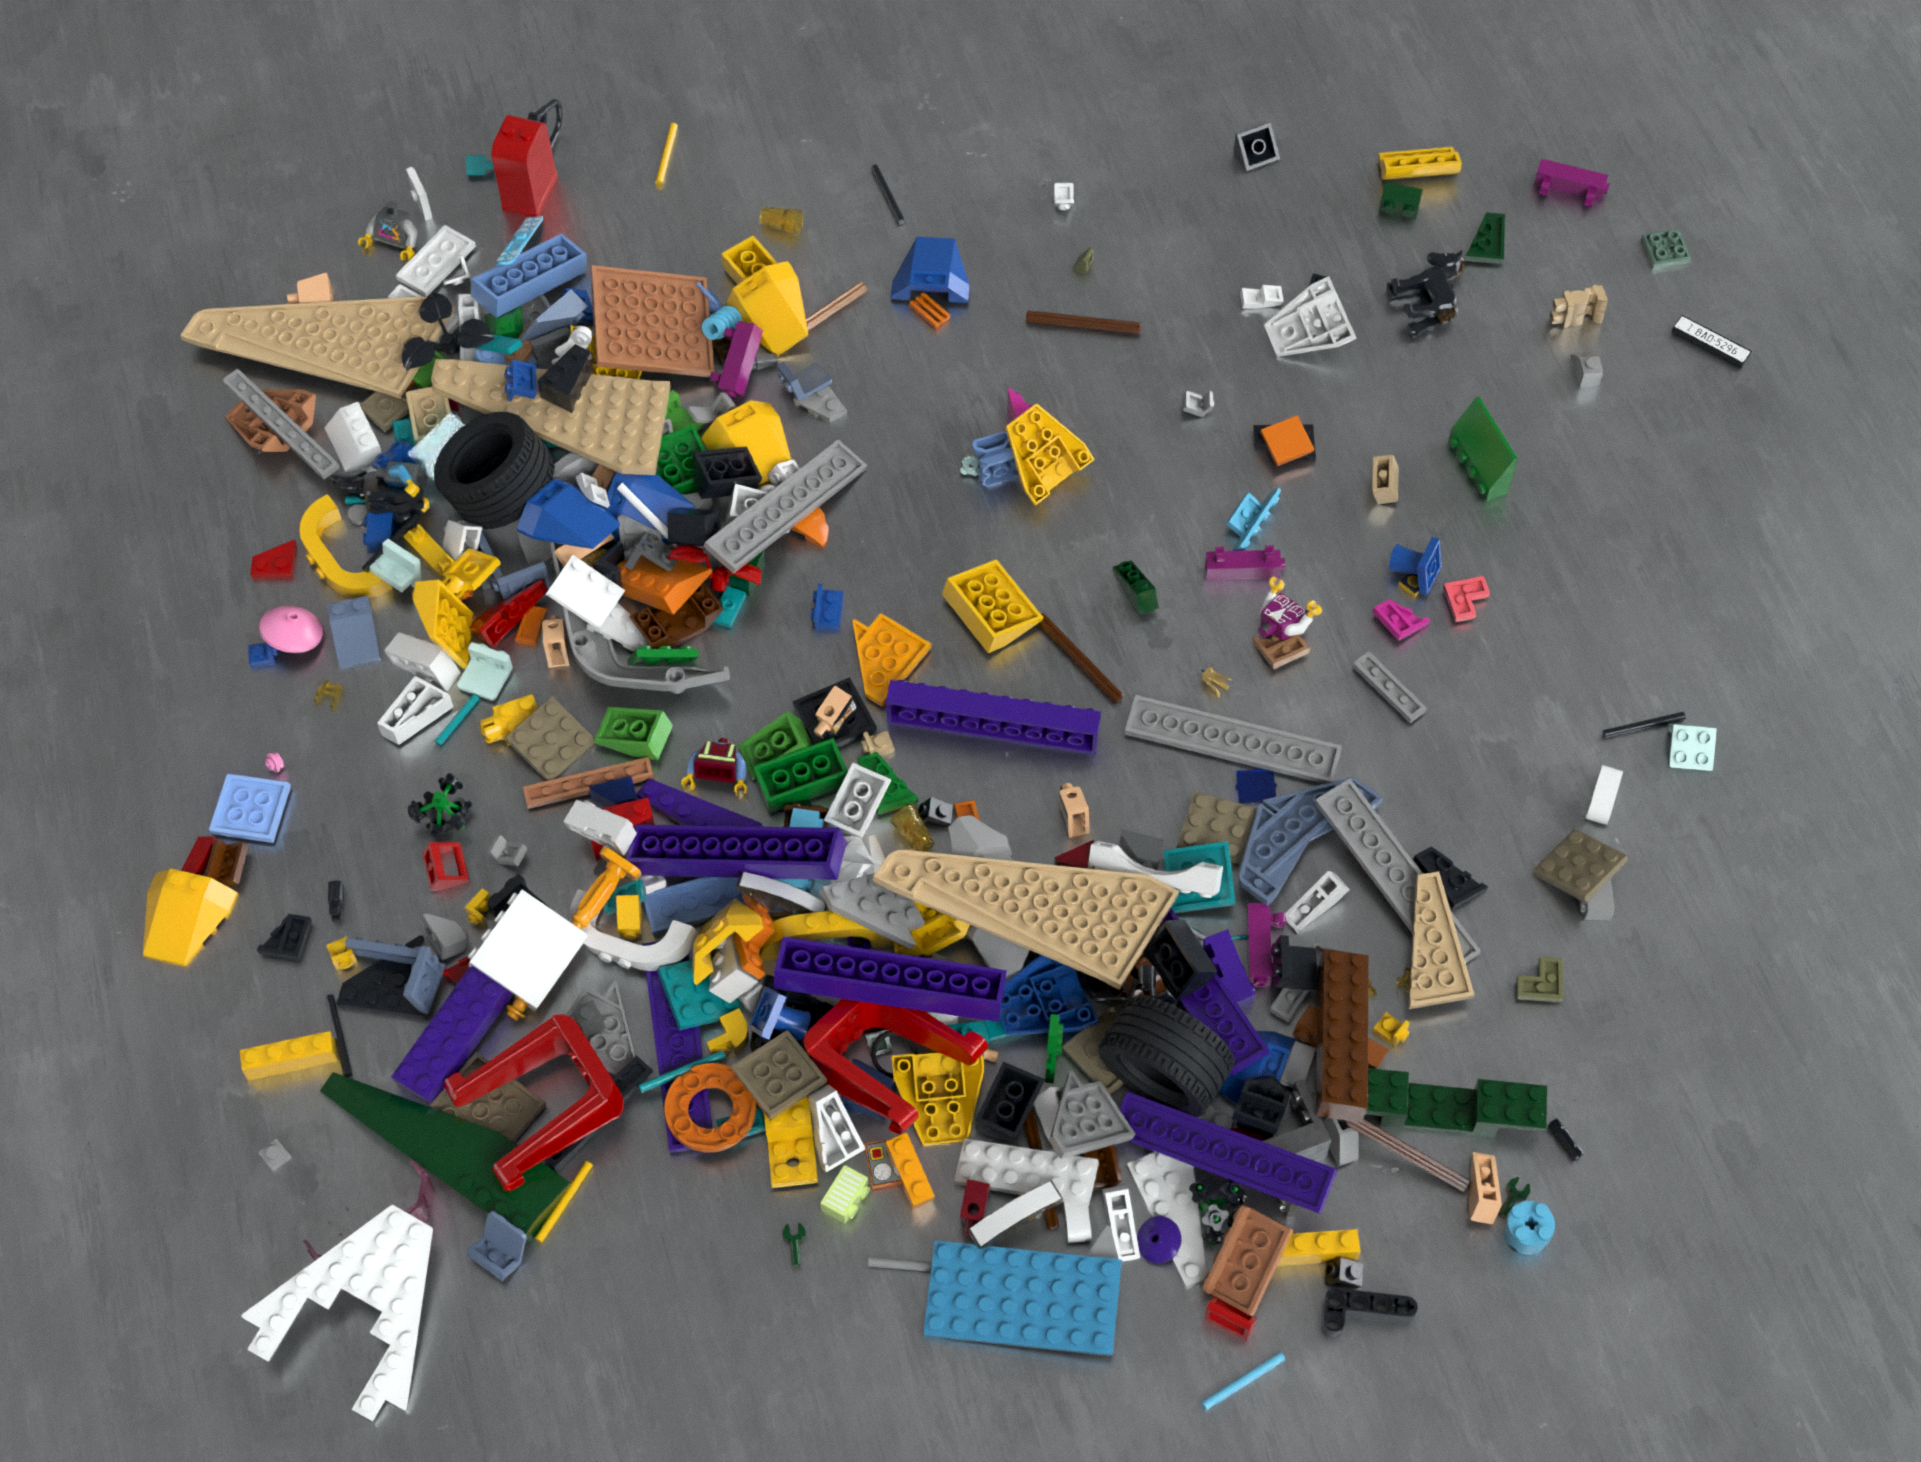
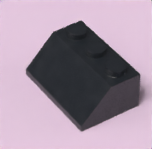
M747 446L693 453V480L701 499L731 496L735 484L757 489L762 480V476Z
M1185 920L1165 921L1144 950L1151 964L1156 967L1164 985L1177 1001L1206 986L1217 972V969Z
M1003 1061L976 1116L975 1130L995 1139L1017 1140L1045 1079Z

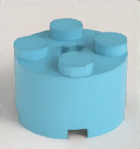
M1535 1201L1518 1203L1513 1206L1504 1224L1505 1240L1521 1254H1537L1548 1245L1553 1236L1555 1220L1546 1204Z

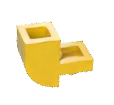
M740 1008L719 1017L721 1028L725 1034L706 1042L710 1055L721 1050L726 1055L730 1049H733L737 1056L746 1048L749 1041V1032L746 1019Z

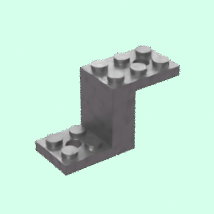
M1304 1080L1296 1081L1293 1091H1291L1289 1104L1293 1113L1297 1112L1300 1119L1298 1120L1300 1128L1264 1140L1263 1142L1315 1161L1327 1156L1331 1138L1322 1118L1316 1116V1106ZM1278 1198L1275 1200L1278 1211L1284 1213L1286 1219L1295 1216L1297 1205Z

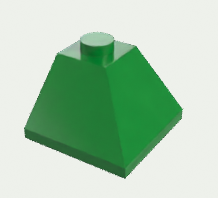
M521 306L497 318L491 313L484 315L485 324L492 334L518 339L524 331Z

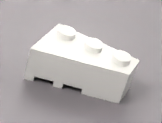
M398 632L384 650L393 664L414 675L418 672L426 676L425 681L439 683L441 689L446 692L461 675L460 670L451 657L438 645L432 644L426 639H418L411 634L406 635Z
M414 676L377 722L381 735L400 745L453 708L450 695Z
M734 932L715 947L712 959L713 972L709 978V991L728 1003L733 1002L758 982V978L742 969L732 937Z
M828 1084L808 1096L818 1166L825 1172H828L865 1150V1147L835 1089Z

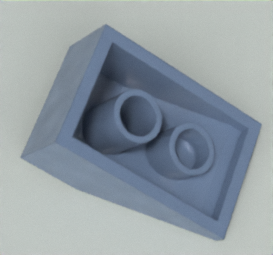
M571 289L535 319L520 339L522 341L534 340L539 336H544L566 326L570 331V326H577V323L585 316L583 312L588 306Z
M369 596L327 604L339 668L343 669L381 661L374 612Z

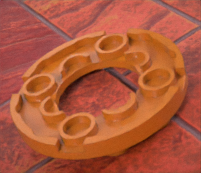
M719 1063L700 1064L692 1067L690 1071L681 1077L678 1076L670 1086L664 1104L665 1118L673 1136L684 1146L699 1152H718L736 1145L750 1131L757 1111L756 1101L731 1071V1067ZM706 1088L723 1090L730 1096L733 1102V1112L730 1119L717 1128L705 1129L699 1127L691 1120L688 1114V1106L691 1099L699 1091Z

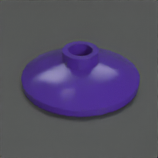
M1155 1216L1146 1220L1141 1225L1137 1234L1139 1252L1146 1260L1153 1263H1165L1173 1259L1178 1253L1182 1242L1181 1232L1177 1224L1164 1216ZM1158 1234L1159 1240L1154 1243L1153 1237Z

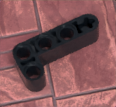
M1332 1288L1327 1291L1323 1301L1321 1330L1327 1338L1339 1337L1345 1325V1317L1408 1324L1414 1319L1418 1305L1409 1296ZM1330 1298H1336V1299H1338L1339 1302H1340V1305H1338V1306L1332 1305V1304L1329 1302V1299H1330ZM1360 1301L1364 1307L1356 1308L1352 1302ZM1382 1303L1388 1310L1380 1311L1376 1305ZM1403 1307H1407L1409 1313H1405ZM1335 1321L1339 1328H1330L1327 1322Z

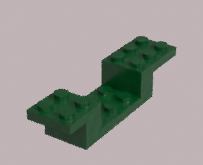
M1368 1068V1109L1366 1114L1380 1116V1126L1495 1137L1498 1128L1546 1132V1085L1478 1079L1474 1089L1408 1083L1409 1072Z

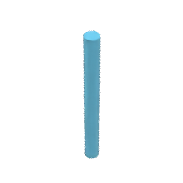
M1278 1352L1201 1402L1205 1410H1208L1285 1360L1282 1352Z

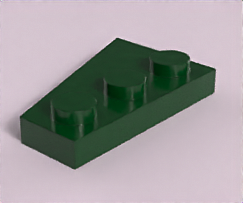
M1486 212L1464 261L1503 264L1505 214Z

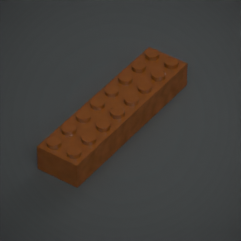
M1324 949L1318 964L1316 1116L1361 1123L1368 1109L1369 955Z

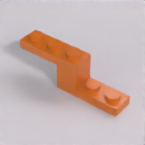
M747 889L742 894L744 903L762 918L764 928L748 942L736 932L732 937L742 969L761 979L765 974L759 949L775 932L765 897L757 891L752 892Z

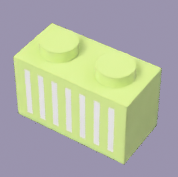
M844 1165L821 1201V1211L846 1224L848 1219H852L857 1213L859 1201L861 1199L864 1200L870 1191L868 1177Z

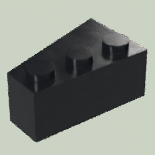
M576 344L537 380L540 397L573 413L574 405L580 399L581 391L586 386L594 370L591 351Z

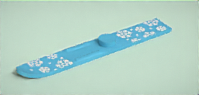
M543 216L527 217L497 259V265H508L516 260L544 219Z

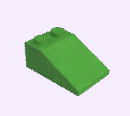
M608 707L595 736L594 743L639 759L649 757L650 760H658L673 725L661 710Z
M789 711L738 744V748L753 780H755L753 766L812 746L802 720Z

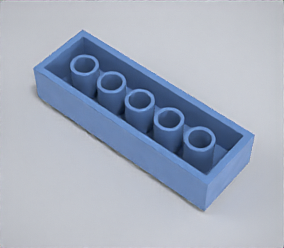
M561 233L519 254L513 263L497 265L471 279V297L497 318L585 273L587 254Z

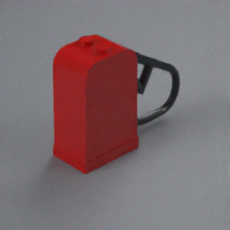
M553 99L535 113L530 112L528 119L512 115L505 117L494 139L491 151L502 211L525 217L540 216L558 178L552 148L559 136L563 120V110L559 100ZM555 106L556 122L549 139L547 114Z

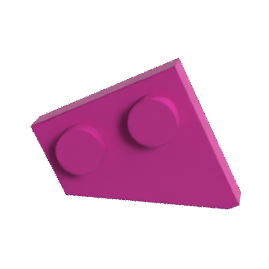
M1391 599L1375 606L1372 611L1398 641L1428 626L1430 622L1427 617L1421 619L1412 614L1413 610L1402 607Z

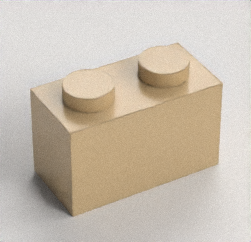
M1394 455L1373 457L1372 492L1378 504L1398 502L1399 466Z

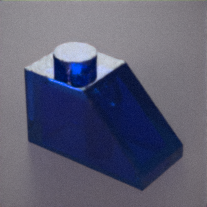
M631 776L589 786L592 799L605 807L637 800Z

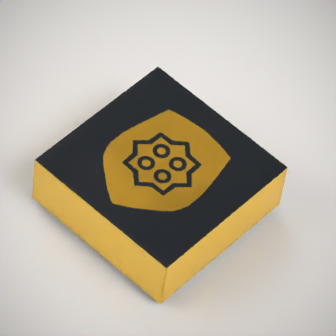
M1407 574L1400 580L1399 586L1413 597L1419 594L1418 575Z

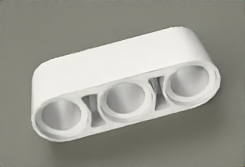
M1605 765L1601 766L1585 819L1607 825L1623 771Z
M1063 1202L1068 1243L1091 1241L1088 1206Z

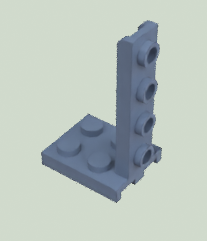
M481 531L478 545L479 552L494 556ZM544 561L507 576H503L498 566L488 576L489 578L493 577L494 580L491 581L495 592H500L503 601L539 580L544 581L548 590L552 586Z
M361 937L346 939L345 945L352 949L356 956L412 964L411 975L404 986L403 996L420 1013L429 1014L446 967L444 963L438 961L439 957L436 954H431L429 947L416 946L413 949L396 943L394 946L380 940L369 942Z

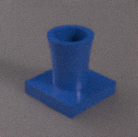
M1432 537L1424 553L1396 544L1390 557V572L1418 575L1419 594L1427 596L1442 567L1440 539Z
M765 986L748 1028L766 1039L770 1038L773 1029L782 1033L788 1030L796 1041H800L808 1030L811 1014L808 1011L784 1006L787 997Z

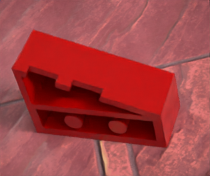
M649 798L601 808L628 819L633 824L632 827L634 829L636 825H655ZM591 840L595 859L598 861L601 859L600 851L604 846Z

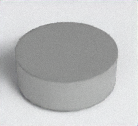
M361 504L352 506L348 510L350 522L354 525L364 524V517L368 516V510Z

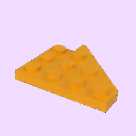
M880 613L869 627L856 619H853L852 623L865 697L883 707L886 703L890 680H905L931 649V643Z

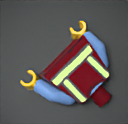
M720 738L718 742H706L702 748L690 755L686 769L688 774L681 780L684 790L689 782H691L690 790H695L696 784L693 780L695 775L697 779L735 783V780H738L734 787V794L737 797V790L743 789L744 797H746L747 786L744 784V780H746V762L742 755L736 752V745L730 744V741L726 738Z

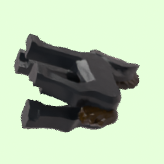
M1463 250L1456 254L1431 252L1427 256V261L1434 267L1426 269L1405 280L1394 278L1391 279V283H1387L1386 291L1390 299L1421 293L1428 305L1417 306L1411 303L1404 304L1403 310L1409 318L1426 317L1420 322L1407 324V333L1410 339H1415L1427 331H1433L1438 323L1439 325L1446 324L1447 321H1451L1457 315L1458 308L1456 306L1455 288L1449 281L1458 278L1459 274L1464 272L1466 264L1464 257H1462Z

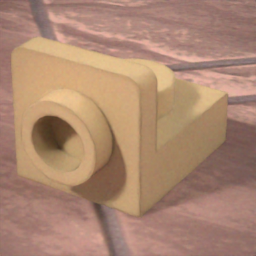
M888 731L869 736L868 732L863 733L861 746L864 753L878 752L880 756L895 752Z

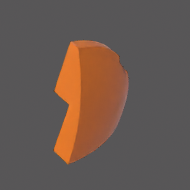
M819 507L791 528V530L804 535L806 541L821 548H824L827 542L828 525L826 524L825 515Z

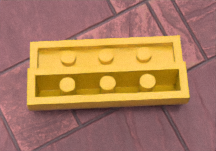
M1453 147L1378 153L1382 180L1459 174L1461 171L1462 162L1458 151L1455 152Z

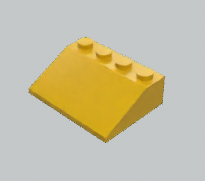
M997 559L949 577L946 580L942 592L943 597L988 653L1005 647L1043 620V616Z
M439 579L415 582L412 598L429 638L465 670L470 662L468 647L472 641V631L469 627L472 625L474 613Z

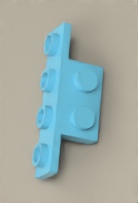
M1279 487L1269 493L1263 504L1249 492L1244 495L1225 523L1240 536L1231 551H1244L1250 545L1249 539L1260 529L1258 525L1269 516L1270 512L1268 510L1270 507H1273L1279 501L1278 495L1282 491Z

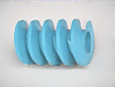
M723 306L703 321L702 331L709 340L723 338L725 328L735 329L737 321L741 322L740 312L733 306Z

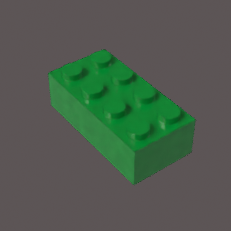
M834 738L753 766L754 777L769 814L784 809L785 805L797 803L805 799H812L840 789L848 773Z

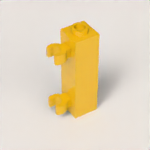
M418 524L416 528L409 530L403 536L406 547L415 557L420 559V562L436 579L442 582L444 580L442 574L455 561Z

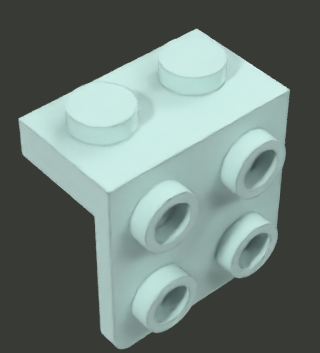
M471 642L468 647L471 660L457 686L460 690L493 701L498 696L513 669L510 656L502 650L496 651L490 649L485 644Z

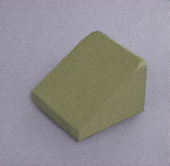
M1092 247L1079 256L1073 266V270L1083 274L1087 272L1093 262L1094 250Z

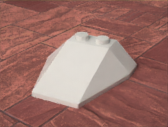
M1329 276L1311 284L1264 324L1277 357L1336 348L1357 339Z

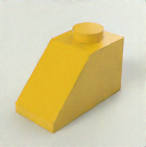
M639 895L616 896L617 926L620 938L630 941L642 938L643 911Z

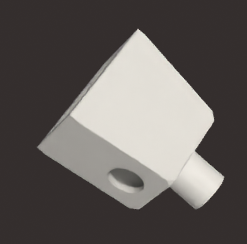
M449 520L443 528L445 533L443 548L454 561L468 548L477 551L482 527L465 520Z

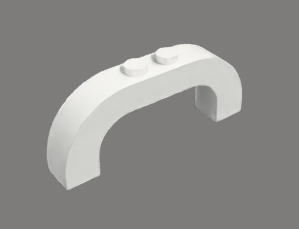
M577 890L570 908V922L573 920L571 916L575 914L580 902L587 893L586 891ZM599 913L588 923V927L582 929L583 932L588 934L583 945L589 951L598 955L601 960L609 963L612 960L618 962V965L626 969L633 967L644 971H658L659 967L678 963L693 948V943L698 935L693 926L673 920L662 940L650 946H641L597 931L596 920Z

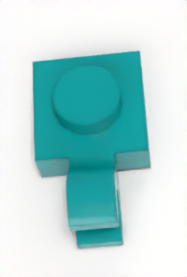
M486 155L466 156L467 175H487V169H494L493 162L486 161Z

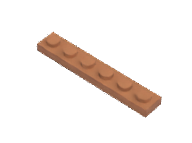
M649 757L523 786L527 807L530 809L647 781L649 778L654 779Z

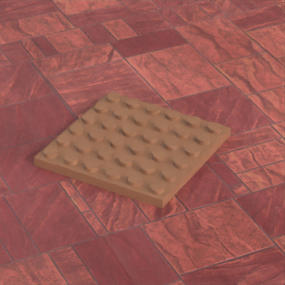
M591 266L590 275L597 367L711 377L712 372H715L712 340H709L702 331L703 321L710 316L709 300L696 285L699 282L708 291L706 277Z

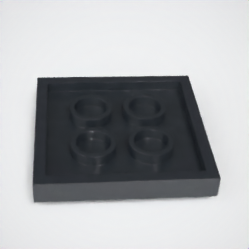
M850 677L792 701L793 707L802 720L814 745L834 738L837 747H840L863 737L864 732L870 734L877 731V726ZM836 686L852 696L857 713L839 734L835 735L829 731L824 739H822L813 732L819 724L816 712L832 688Z

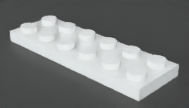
M964 1139L954 1183L966 1186V1181L969 1179L989 1183L993 1191L1024 1195L1051 1181L1061 1198L1057 1201L1089 1206L1099 1162L1098 1159L1080 1156L1060 1159L1055 1152Z

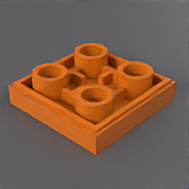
M1298 415L1263 428L1260 431L1277 466L1314 452V447Z

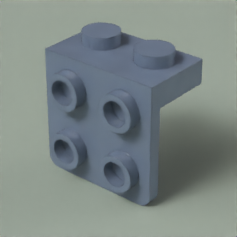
M784 361L777 365L780 371L777 375L781 383L785 384L788 392H792L798 401L808 398L811 394L826 388L832 383L831 377L819 363H815L796 374L792 373Z
M491 1211L487 1214L483 1236L467 1249L466 1255L503 1281L520 1266L527 1237L521 1229L506 1221L503 1216Z

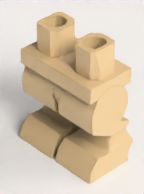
M1594 284L1590 288H1585L1584 292L1580 290H1575L1571 293L1569 290L1564 291L1562 298L1553 299L1554 310L1550 311L1552 324L1562 323L1563 328H1569L1570 325L1579 326L1582 325L1586 314L1591 316L1593 322L1602 324L1608 302L1603 285L1597 286Z

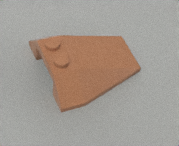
M302 389L261 390L304 432L313 424L316 395ZM241 401L225 416L226 420L252 448L263 452H287L290 449L283 440Z

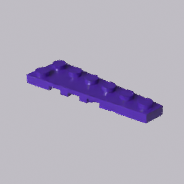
M650 778L636 793L638 799L649 798L651 807L680 825L763 827L762 823Z

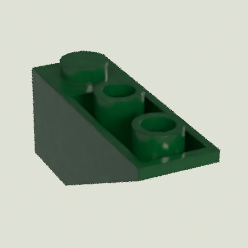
M1132 560L1113 566V570L1131 605L1139 615L1159 608L1156 588Z

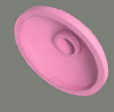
M280 606L269 610L262 616L259 632L263 640L271 647L283 652L301 653L315 648L321 642L323 626L320 620L306 609L297 606Z

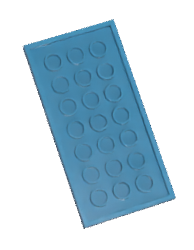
M935 1241L923 1335L945 1339L1113 1356L1122 1259Z

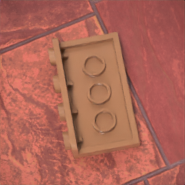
M1242 1205L1233 1216L1234 1222L1231 1229L1223 1237L1224 1243L1221 1250L1214 1256V1265L1211 1271L1204 1277L1202 1290L1244 1313L1254 1316L1294 1230L1251 1207Z

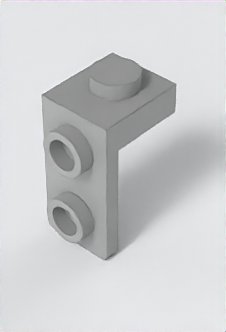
M720 393L711 407L689 406L687 411L691 415L692 420L697 423H713L717 417L735 409L736 405L727 393Z

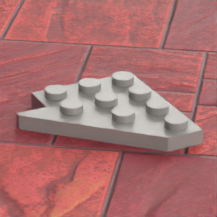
M613 981L605 995L585 986L566 1014L575 1020L573 1009L591 1000L594 1001L603 1018L605 1029L587 1037L612 1077L620 1072L636 1056L616 981Z

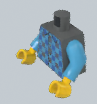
M390 461L388 462L387 469L377 468L376 479L384 480L390 488L405 490L412 497H415L420 490L418 486H421L424 496L428 476L419 464ZM423 497L424 509H420L423 513L430 508L429 500Z

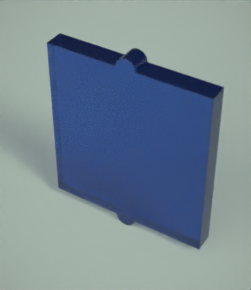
M1266 769L1236 771L1237 784L1235 789L1238 791L1239 804L1263 803L1265 799L1276 797L1277 783L1274 780V771Z

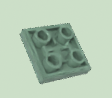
M1679 229L1642 235L1641 240L1653 269L1690 263L1691 257Z

